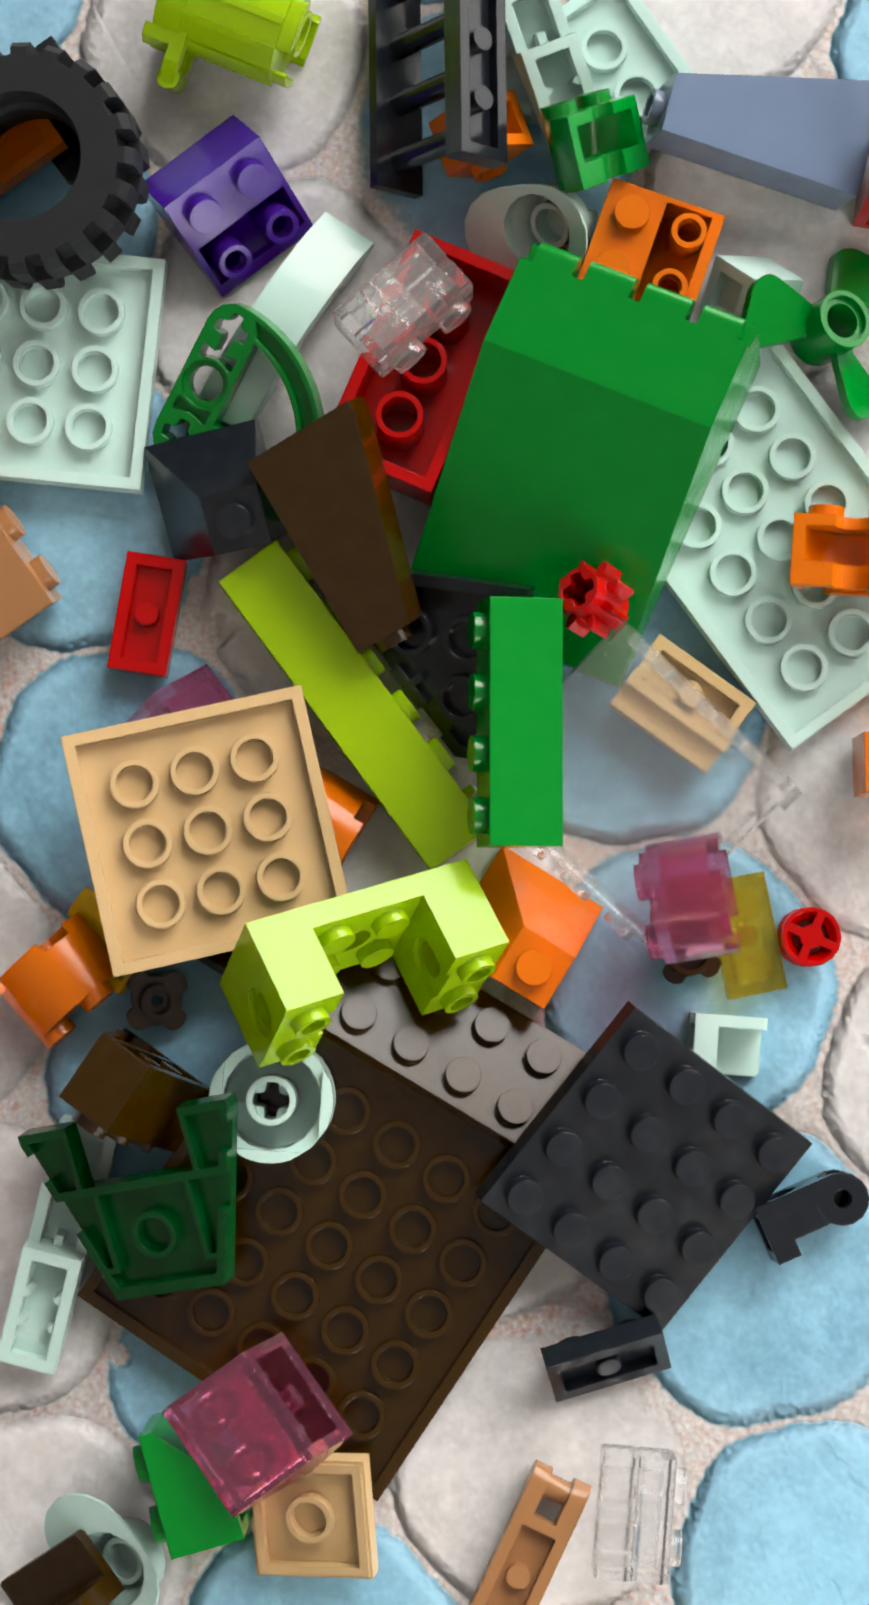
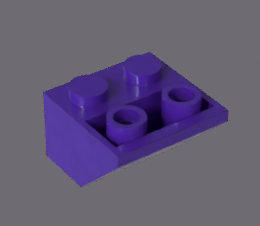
M234 115L230 116L146 179L150 185L149 200L171 233L222 297L301 239L313 226L260 136Z

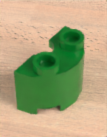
M609 88L575 96L573 100L540 108L556 179L561 191H565V193L584 191L608 182L607 179L629 174L650 166L635 94L611 99Z

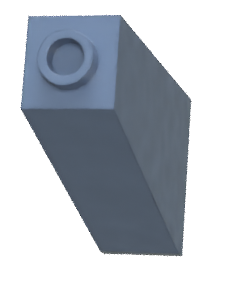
M675 73L659 89H652L646 100L642 113V124L648 125L645 137L646 147L836 211L859 196L869 155V80Z

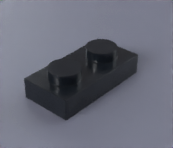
M657 1314L639 1319H627L616 1326L583 1336L567 1337L557 1344L540 1348L556 1402L671 1368L663 1331Z

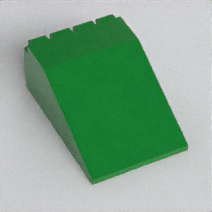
M543 242L540 245L533 243L527 258L520 257L483 340L411 569L534 586V597L558 598L560 579L564 578L570 571L578 568L580 561H585L595 569H598L599 565L606 561L622 572L620 581L634 590V594L628 598L629 610L627 616L629 618L627 621H623L617 628L610 630L608 638L603 639L591 630L582 638L565 627L568 618L563 615V665L619 688L760 367L759 329L750 325L746 326V319L709 305L704 306L697 323L691 322L689 319L695 306V300L651 283L647 284L640 301L633 300L638 286V278L592 261L583 280L576 277L581 268L582 257Z

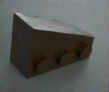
M126 1027L123 1030L117 1029L116 1032L113 1030L102 1032L59 1097L77 1110L72 1120L84 1130L100 1139H104L107 1135L124 1146H128L131 1142L148 1153L152 1151L154 1146L176 1152L184 1141L176 1108L186 1100L208 1097L210 1088Z

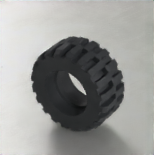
M19 42L11 44L9 55H3L0 52V137L9 129L26 121L35 119L58 120L69 126L76 134L80 142L81 158L79 171L73 186L63 200L51 210L39 216L21 220L0 217V279L13 288L30 290L33 283H39L46 290L64 287V277L73 274L78 280L83 281L95 275L96 271L92 265L93 262L104 256L111 263L123 251L116 244V241L123 232L134 236L141 222V219L134 211L137 203L146 204L148 201L150 185L143 178V172L150 169L148 150L140 141L142 132L134 116L109 82H105L95 68L82 59L73 61L65 50L47 45L41 54L31 42Z

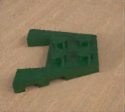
M235 1092L186 1100L176 1108L192 1163L189 1165L94 1180L77 1124L74 1121L32 1128L18 1136L19 1144L26 1156L30 1157L34 1154L50 1180L44 1184L55 1202L64 1201L82 1229L76 1235L118 1301L225 1285L235 1276L238 1099Z

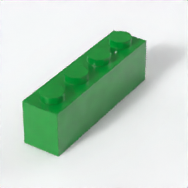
M489 596L477 604V612L470 613L467 630L469 648L477 649V673L470 674L467 689L469 709L477 711V735L469 737L467 749L469 771L477 772V797H470L468 802V830L470 834H477V848L563 846V598Z

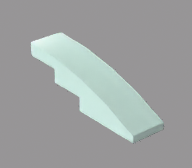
M505 0L506 42L548 144L540 108L573 100L575 96L596 90L576 32L571 33L561 0Z
M64 1114L59 1124L73 1121V1116ZM77 1124L92 1178L94 1180L110 1178L118 1142L107 1135L104 1139H100ZM46 1176L41 1182L29 1237L23 1245L0 1340V1362L55 1375L77 1303V1294L82 1285L89 1254L76 1235L82 1229L65 1202H55L44 1184L50 1180Z

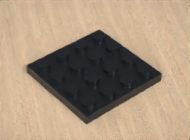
M628 1001L475 1193L481 1202L641 1317L657 1314L663 1330L756 1215L753 1208L768 1200L812 1143L798 1130Z

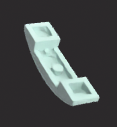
M325 211L283 261L252 305V308L276 324L299 350L337 292L343 293L373 249L374 243ZM241 324L220 356L233 368L236 364V359L227 358L225 355L234 341L247 340L248 333L241 329ZM259 348L222 419V422L228 426L257 419L277 390L276 382L280 376ZM213 368L199 394L203 399L213 400L222 391L223 380L215 368Z

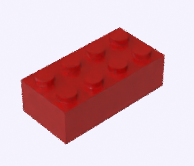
M418 229L414 230L338 406L348 400L364 397L370 409L390 489L431 506L483 340L515 270Z

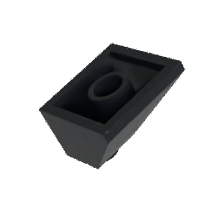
M258 419L144 447L172 554L175 559L192 560L217 556L271 543L288 534L247 462L266 451Z

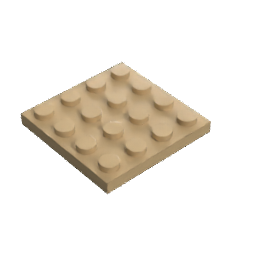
M301 685L60 737L114 978L233 951L245 923L348 893Z

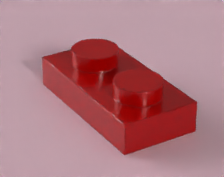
M127 551L107 664L110 670L168 679L188 568L186 560Z

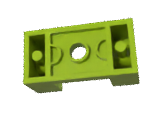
M467 859L245 923L219 983L258 1068L279 1061L283 1066H290L304 1061L316 1051V1046L323 1035L322 1030L331 1022L329 1012L336 1010L344 995V991L336 977V974L341 969L358 964L362 968H371L393 956L421 1015L444 1009L446 1013H455L467 1008L478 999L477 993L487 977L496 970L495 964L507 947L509 940Z

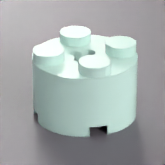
M248 1044L239 1047L224 1060L212 1079L209 1096L230 1092L236 1093L238 1099L237 1153L248 1160L259 1163L274 1164L290 1161L311 1149L330 1125L336 1104L333 1077L323 1058L316 1052L304 1061L294 1065L283 1066L279 1061L258 1068ZM271 1082L279 1084L281 1094L289 1095V1105L281 1106L276 1116L268 1114L267 1104L258 1102V1093L267 1091Z

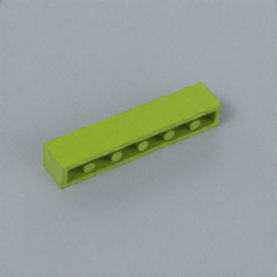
M277 540L273 541L218 581L221 588L292 685H301L304 700L426 867L430 870L442 866L477 840V834H470L467 824L468 802L470 797H477V791L471 784L463 790L460 789L448 772L456 765L449 753L436 737H433L426 743L413 725L421 717L401 689L391 695L383 685L378 675L384 672L385 668L372 649L368 647L360 653L356 651L327 599L323 598L321 600L308 583L313 578V575L299 551L294 547L286 553Z

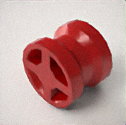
M816 907L800 908L789 912L779 922L775 934L777 949L782 957L791 964L802 967L819 966L831 960L839 950L842 939L840 926L834 916L826 910Z

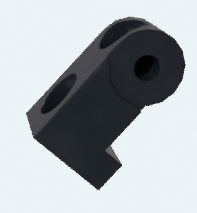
M831 1169L772 1193L766 1202L753 1208L756 1214L753 1220L770 1259L779 1265L802 1255L795 1241L796 1239L831 1223L845 1226L860 1220L868 1209V1190L862 1180L853 1174Z

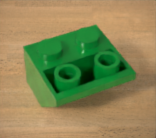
M165 1411L153 1414L138 1436L140 1444L133 1446V1458L141 1483L150 1481L156 1505L149 1507V1517L156 1542L158 1544L167 1543L171 1560L243 1540L252 1515L250 1497L238 1453Z

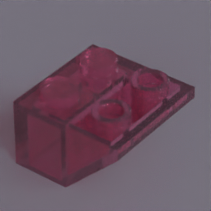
M283 1332L242 1352L178 1398L162 1412L232 1518L312 1472L353 1435Z

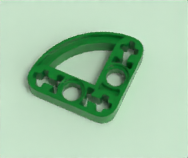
M242 303L223 304L214 309L207 318L155 422L152 432L153 443L158 444L176 439V436L169 431L170 426H177L185 421L190 424L188 428L189 435L225 427L220 423L258 348L272 363L285 385L294 413L296 432L324 416L320 394L313 375L301 353L276 324L251 306ZM240 315L243 318L241 329L248 333L246 341H234L225 355L227 358L236 359V364L233 368L225 359L207 355L206 352L209 346L214 351L222 350L228 338V332L221 327L223 321L235 320ZM203 366L215 368L223 380L222 391L213 400L203 399L194 388L193 380L195 373Z

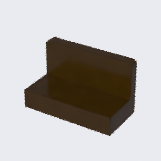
M78 1530L8 1575L1 1582L2 1589L14 1605H109L125 1589L83 1530Z

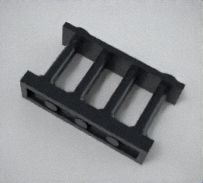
M368 0L370 188L417 199L423 196L422 166L445 156L489 169L506 164L505 0H444V13L422 24L421 0ZM444 41L445 71L421 82V51ZM445 98V130L422 139V108Z

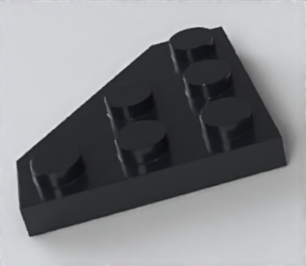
M410 569L422 615L407 625L412 636L380 654L392 668L389 671L414 705L418 709L422 707L442 732L443 736L440 738L455 757L467 758L469 737L477 735V711L469 709L467 699L469 676L471 673H477V649H470L468 645L469 615L471 612H477V604L489 596L534 597V586Z

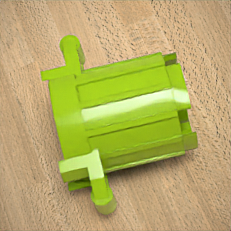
M156 0L152 23L145 20L142 30V42L150 44V47L165 53L162 67L159 68L156 78L161 87L173 94H180L185 91L188 84L187 77L196 57L270 87L277 84L289 88L293 85V79L288 78V75L284 74L290 62L304 67L322 17L309 11L311 0Z

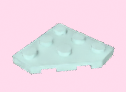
M570 0L563 5V9L571 33L576 32L595 90L609 88L611 99L635 94L645 139L648 125L642 124V113L652 89H659L675 73H693V71L642 0ZM506 43V90L515 91L526 123L539 125Z

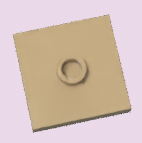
M252 1451L246 1460L257 1575L374 1579L379 1570L369 1453Z

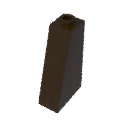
M362 396L348 400L253 458L247 464L356 651L360 653L376 644L380 653H383L412 636L407 625L420 617L422 613L370 409Z

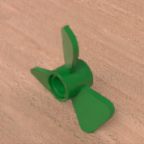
M853 248L842 249L832 255L827 265L825 297L814 304H811L773 274L763 275L754 281L748 288L741 318L747 320L746 326L750 325L759 329V348L763 349L790 343L797 357L806 364L823 366L831 362L841 405L846 415L854 422L869 418V375L852 352V349L861 345L869 335V312L867 309L869 308V255Z

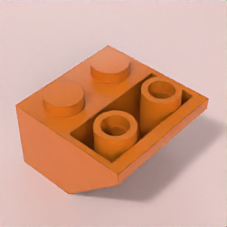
M613 178L578 279L583 280L589 265L593 261L638 278V286L633 300L640 301L647 284L651 283L691 298L696 303L726 216Z

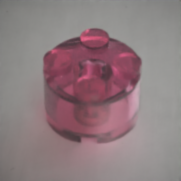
M720 832L647 844L645 852L639 853V864L633 867L634 880L639 901L650 900L651 924H645V936L651 961L664 959L668 965L741 953L740 932L733 933L730 917L738 915L727 852L726 849L720 850L723 839Z

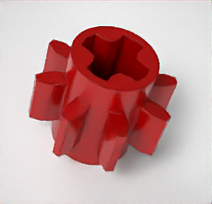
M580 561L578 568L570 571L564 578H561L559 581L558 598H563V615L568 618L565 627L582 638L591 630L605 639L608 638L610 630L617 628L623 621H627L629 618L627 616L629 610L628 598L634 594V590L620 581L622 572L606 561L602 562L598 569H595L585 561Z

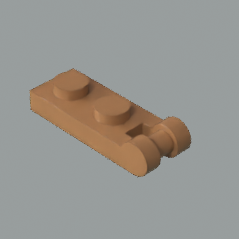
M535 1460L469 1605H539L583 1512L592 1486L576 1478L570 1483L552 1474L553 1467ZM542 1496L561 1505L555 1521L535 1512Z

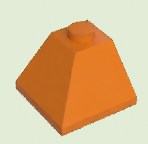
M500 848L479 882L509 940L507 947L495 964L496 970L489 977L539 1008L544 1009L576 958L603 907L508 848Z

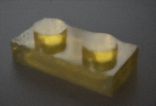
M764 871L703 883L710 921L714 929L713 935L717 955L721 961L720 970L726 999L731 1000L787 989Z

